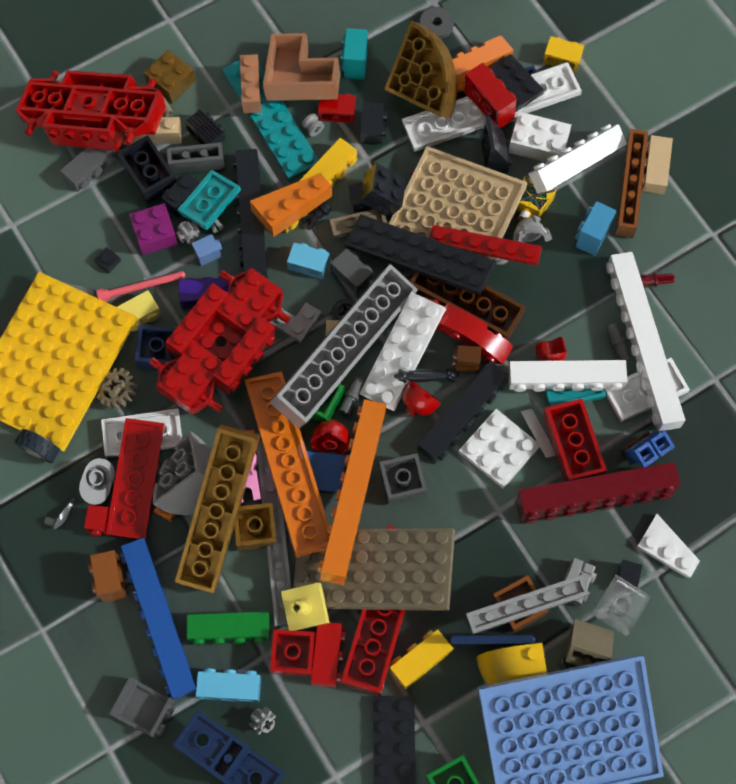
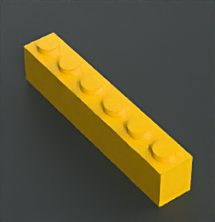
M339 138L301 180L321 173L333 188L337 179H341L345 175L346 170L357 162V149L342 138ZM299 220L283 231L288 233L291 229H295Z

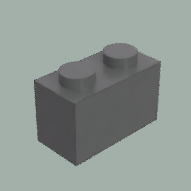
M345 249L331 262V271L356 294L373 281L372 269L369 265H364L355 252L351 253L348 249Z

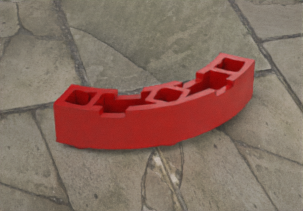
M424 297L436 304L439 303L436 299ZM448 303L446 306H443L446 310L436 330L450 335L452 339L461 341L468 346L481 347V356L484 357L487 363L492 361L495 364H504L513 348V345L498 332L494 334L488 330L489 325L468 312Z

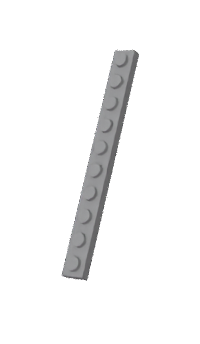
M260 437L256 450L262 504L273 503L277 539L276 543L267 546L275 627L288 626L281 592L291 589L284 517Z

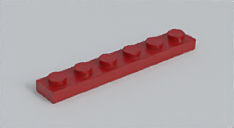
M432 225L429 235L431 239L474 254L538 266L542 246L437 225Z

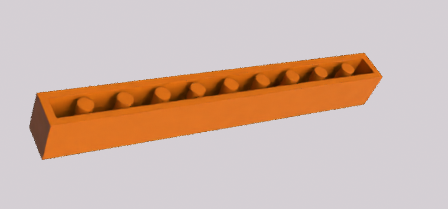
M364 399L363 406L358 407L356 417H359V422L354 423L352 433L355 434V438L350 439L348 450H351V454L346 455L344 466L347 467V470L342 472L340 483L343 486L342 489L337 490L335 500L339 501L338 506H333L331 514L334 522L329 524L327 536H330L329 542H324L322 550L325 558L320 560L317 572H321L320 580L340 585L345 584L387 404Z

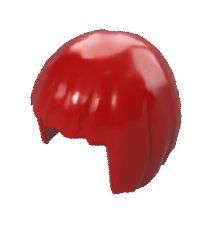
M557 337L551 341H543L535 346L536 356L539 361H564L566 358L567 350L563 337Z

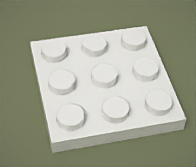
M495 409L460 448L459 453L504 489L540 446L531 436Z

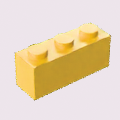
M439 630L435 632L429 631L422 637L424 641L419 645L414 643L406 650L408 653L404 657L398 656L391 662L390 672L404 689H407L453 651V647Z

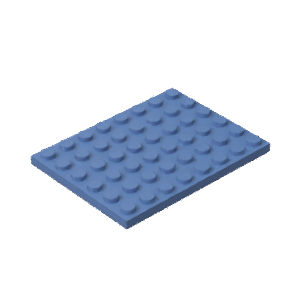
M643 654L478 687L495 784H631L664 777Z

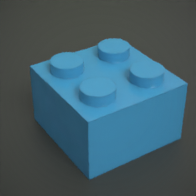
M597 201L593 207L590 206L584 221L580 223L577 230L578 232L575 236L577 243L575 247L596 256L611 227L617 210Z

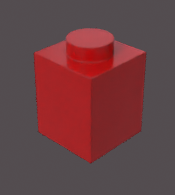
M88 505L84 529L90 536L101 537V534L106 535L110 511L108 507Z

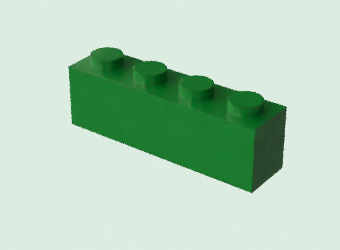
M269 612L187 615V640L192 642V645H205V642L222 645L225 644V641H233L234 644H244L245 640H254V643H265L266 640L270 639Z

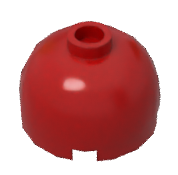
M410 381L403 391V403L407 406L405 410L413 416L416 414L428 416L441 404L436 397L413 381Z
M326 420L319 423L312 433V448L320 453H327L328 451L336 452L335 454H345L350 443V434L347 427L337 420Z

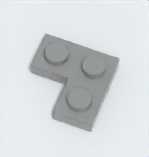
M306 302L296 317L281 308L285 314L291 317L288 324L279 318L272 320L270 323L279 331L302 343L322 315V311Z

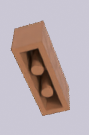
M258 54L240 55L243 113H261Z

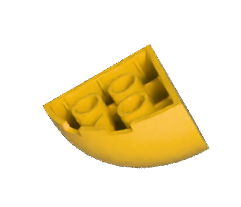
M542 643L497 649L480 654L476 658L480 673L487 685L547 673Z

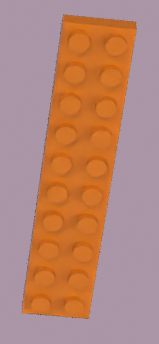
M281 371L245 379V386L295 557H300L323 550L324 542H329L330 536H327L329 523L300 429L270 403L271 399L285 384Z

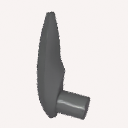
M72 498L55 519L46 517L44 524L52 526L53 530L60 527L69 516L75 499Z

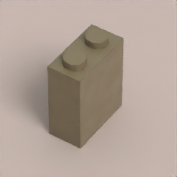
M575 619L569 634L565 662L576 666H584L611 660L614 631Z

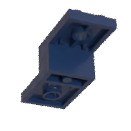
M197 710L173 744L175 748L225 784H251L250 777L254 773H259L262 776L260 784H279L285 775L283 771L199 710ZM201 734H205L209 738L205 746L197 744V738Z

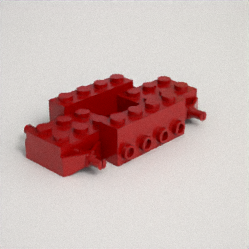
M53 70L50 78L29 80L15 110L19 118L28 125L24 132L27 136H32L34 129L42 126L52 145L118 151L124 138L122 132L127 134L124 144H129V146L132 144L135 136L143 134L155 135L166 105L161 91L154 88L157 83L154 78L149 79L147 86L137 87L132 75L67 70L62 82L57 80L59 73Z
M252 268L236 276H231L223 270L219 277L228 282V293L212 283L166 340L167 352L176 357V359L162 364L153 357L149 362L159 373L156 386L157 391L190 415L206 407H211L219 413L223 406L213 399L215 386L228 395L232 391L236 392L241 385L240 380L251 373L253 369L251 366L255 361L259 362L264 355V349L266 347L270 348L276 339L274 338L275 326L269 322L279 318L288 324L291 320V317L281 310L283 301L282 289ZM222 338L227 343L225 346L219 347L215 343L216 340Z

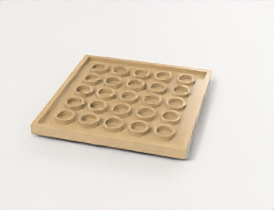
M426 146L405 189L402 208L392 216L389 224L428 238L432 225L503 238L525 192L527 182ZM480 255L491 260L493 259V257Z

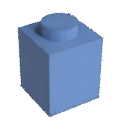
M212 234L192 243L193 251L201 266L221 257L220 250H222V246L218 239H214Z

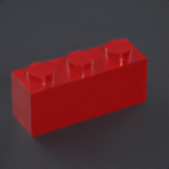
M329 622L317 625L311 677L312 686L336 688V683L341 682L342 671L338 670L339 662L343 663L344 650H340L341 642H345L346 630H342V624Z

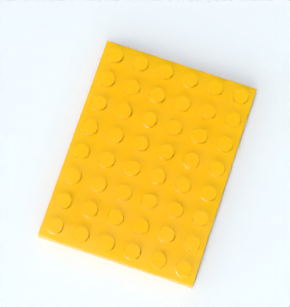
M38 272L0 338V421L19 431L24 428L39 434L64 452L138 318L118 307Z

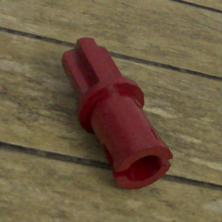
M654 272L649 275H640L643 286L657 287L658 284L675 282L674 273L657 274Z

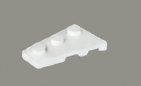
M656 514L637 548L686 578H691L700 560L662 518Z

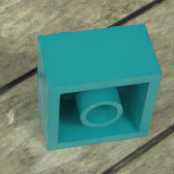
M347 28L346 35L342 36L341 71H344V78L365 80L368 30Z

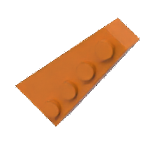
M502 35L484 42L480 48L477 46L472 47L466 54L463 52L456 55L457 58L452 59L457 75V93L464 91L465 74L482 62L487 67H491L506 56L513 55L514 50Z
M319 173L251 200V211L270 234L275 237L332 197V185Z

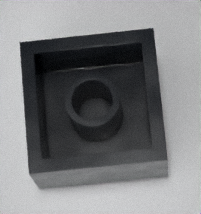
M375 163L364 173L359 202L390 218L402 208L406 179Z

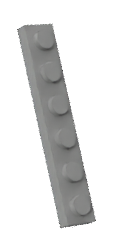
M582 575L466 613V617L472 634H476L589 595Z

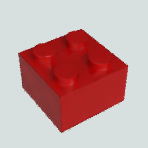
M274 629L270 664L271 674L312 677L315 632Z

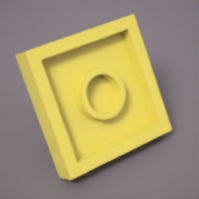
M321 582L281 592L289 630L297 631L329 623Z

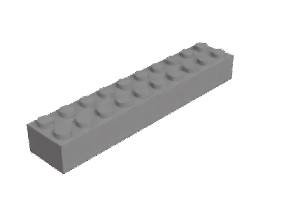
M391 264L388 265L271 399L270 403L298 429L306 424L401 311L410 293H416L418 289Z

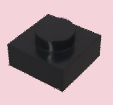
M106 247L94 261L107 273H110L120 263L121 258Z

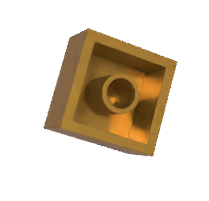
M170 50L163 53L144 72L146 84H148L150 78H154L157 81L154 88L159 89L166 100L172 104L196 82L194 69Z

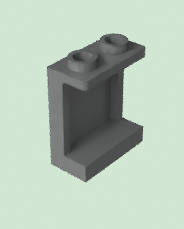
M129 676L109 715L156 739L157 735H162L166 727L164 724L168 716L171 717L175 711L176 706L174 703L176 701Z

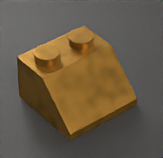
M273 503L240 506L235 523L238 551L260 549L277 542Z

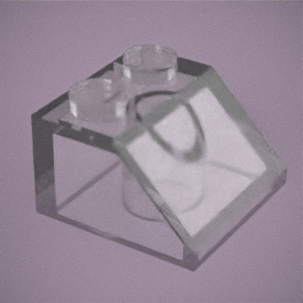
M615 575L595 606L592 615L623 635L628 636L651 596L618 575Z

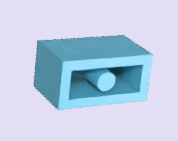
M293 243L287 260L288 270L323 280L330 261L329 252L322 248L315 249L309 247L305 243Z

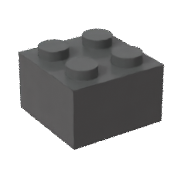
M418 453L379 462V471L388 505L426 497L427 487Z

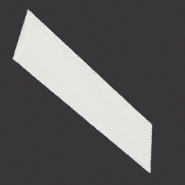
M532 409L521 411L545 457L556 456L553 446Z

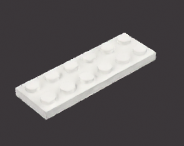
M413 292L410 293L360 395L372 401L387 404L386 408L395 411L409 380H407V383H403L394 378V375L399 372V369L406 372L416 369L446 310L445 307Z

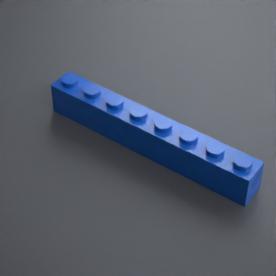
M142 538L121 546L123 552L120 553L123 564H127L129 568L126 574L129 582L134 583L135 589L132 592L136 602L140 601L142 608L139 609L142 620L146 619L148 627L145 630L148 638L153 639L155 646L151 648L154 657H159L161 665L158 666L161 677L166 678L167 684L164 686L168 697L172 696L174 700H178L196 693L197 686L146 540Z

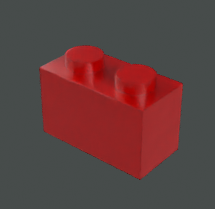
M338 94L337 99L319 100L318 120L354 124L356 96Z

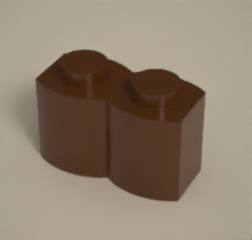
M458 345L457 349L453 350L452 367L455 368V372L478 373L481 361V347Z

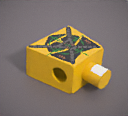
M525 176L523 181L527 182V187L516 209L520 212L518 216L520 221L532 217V215L540 218L552 203L556 194V190L553 188L546 192L537 193L531 179Z

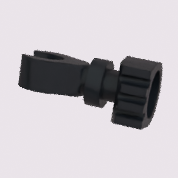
M326 202L318 206L319 209H315L313 214L303 217L302 224L311 221V224L307 226L308 230L315 227L317 220L321 219L323 214L327 216L332 212V209Z

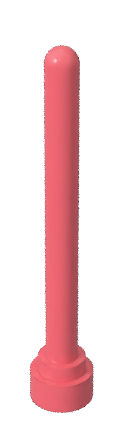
M180 271L112 290L101 288L97 289L96 292L98 299L107 302V300H111V297L183 279L185 273Z

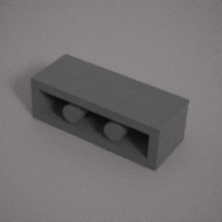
M222 143L167 148L168 166L174 174L225 169Z
M85 148L63 167L60 172L63 179L79 192L81 189L88 187L90 181L95 177H99L105 168L113 165L118 156L116 151Z

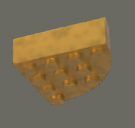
M410 21L385 90L440 117L452 118L457 96V75L450 52L441 38L431 29L421 23Z

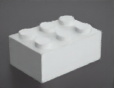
M519 112L508 153L548 162L547 159L549 157L561 155L560 151L565 149L571 124Z

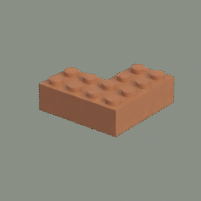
M306 33L271 34L263 82L266 101L337 99L341 74L338 58H308L309 46Z

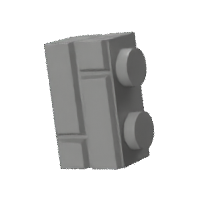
M573 558L563 581L582 575L588 588L589 584L593 585L597 574L594 573L596 567ZM589 595L569 603L579 607L582 602L586 603Z

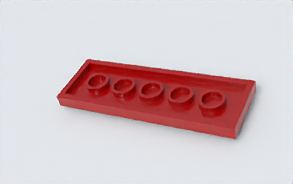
M125 418L106 535L132 539L144 538L146 540L165 423Z

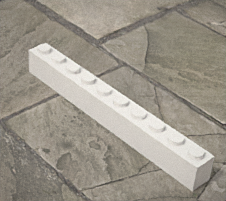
M633 252L611 255L608 263H606V270L612 278L611 286L616 291V303L621 308V319L626 324V335L632 344L631 352L636 357V368L642 376V388L646 390L647 404L653 412V424L657 426L658 431L681 428L685 422V417Z

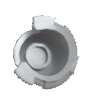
M532 215V217L525 218L517 224L513 234V241L532 242L543 235L544 240L547 242L552 240V236L548 228H544L540 223L541 218Z

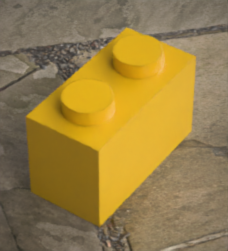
M550 36L543 64L555 67L568 62L571 70L577 73L584 45Z

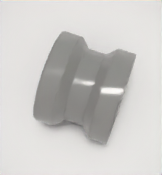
M310 114L302 122V126L308 130L311 137L318 135L324 129L323 122L318 120L316 114Z

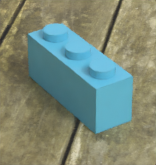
M205 668L203 672L198 671L196 697L197 699L259 703L261 676L257 675L256 671H244V674H236V670H224V673H217L216 669Z

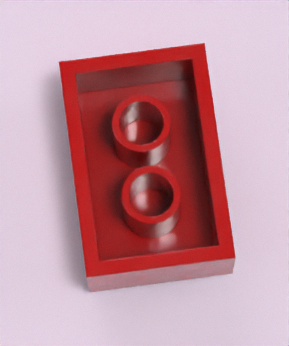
M482 62L465 74V94L484 116H490L500 128L514 120L517 99L512 92L505 88L503 81L496 78L490 67H487Z

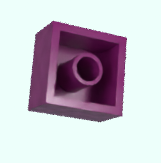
M165 203L129 214L143 255L178 245Z

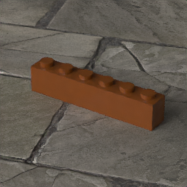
M630 129L626 140L615 229L616 236L633 238L637 230L648 131Z

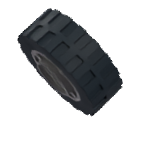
M22 428L14 442L30 455L51 464L60 451V448L48 439Z

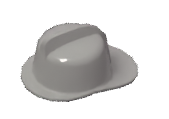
M98 458L89 462L85 467L79 485V492L83 500L89 504H101L109 495L115 477L114 467L109 461Z

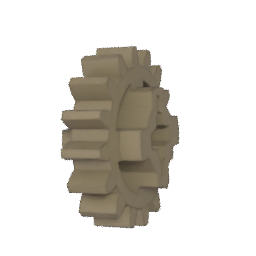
M114 368L113 373L110 371L107 373L97 392L99 393L97 398L104 406L113 409V407L119 409L121 404L125 407L127 400L132 401L131 395H136L133 389L138 387L134 383L136 379L128 370Z

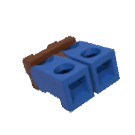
M665 430L653 431L652 433L647 431L620 450L630 466L640 463L641 467L645 468L675 448Z

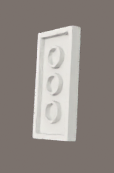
M667 359L678 397L688 393L690 389L673 359ZM637 372L628 376V382L622 390L612 391L611 389H605L606 396L620 422L651 409L647 404L646 390L642 388L641 373Z
M178 408L101 420L106 458L119 457L125 418L165 423L161 450L173 449L182 439Z

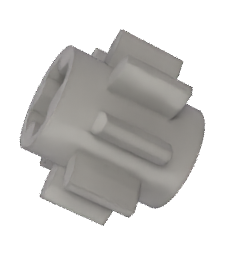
M184 221L177 227L178 232L176 234L181 243L186 241L188 244H191L198 239L200 231L196 223L192 222L190 224L189 221Z
M267 707L263 710L257 708L250 716L252 722L249 725L258 734H261L262 731L268 733L275 726L273 719L276 716Z

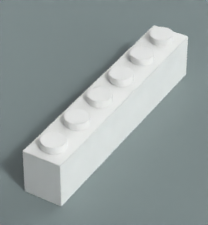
M607 124L600 128L601 131L599 133L596 131L589 134L587 140L582 139L575 142V147L565 148L560 151L561 155L551 156L547 159V163L544 164L542 162L534 166V170L528 174L536 192L549 191L625 146L627 142L619 124L614 126Z
M626 360L510 361L508 367L509 390L523 392L526 389H533L536 392H541L545 389H553V391H563L564 389H572L573 391L611 389L612 391H619L625 388L628 382Z

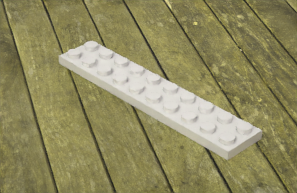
M568 62L531 75L544 89V94L517 111L515 117H518L519 112L529 113L581 95L582 90ZM468 97L456 100L452 118L440 117L427 110L402 119V124L414 152L425 149L426 146L431 147L483 129L485 116Z

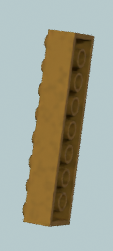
M222 424L218 427L175 579L176 583L214 594L218 586L259 442V435Z

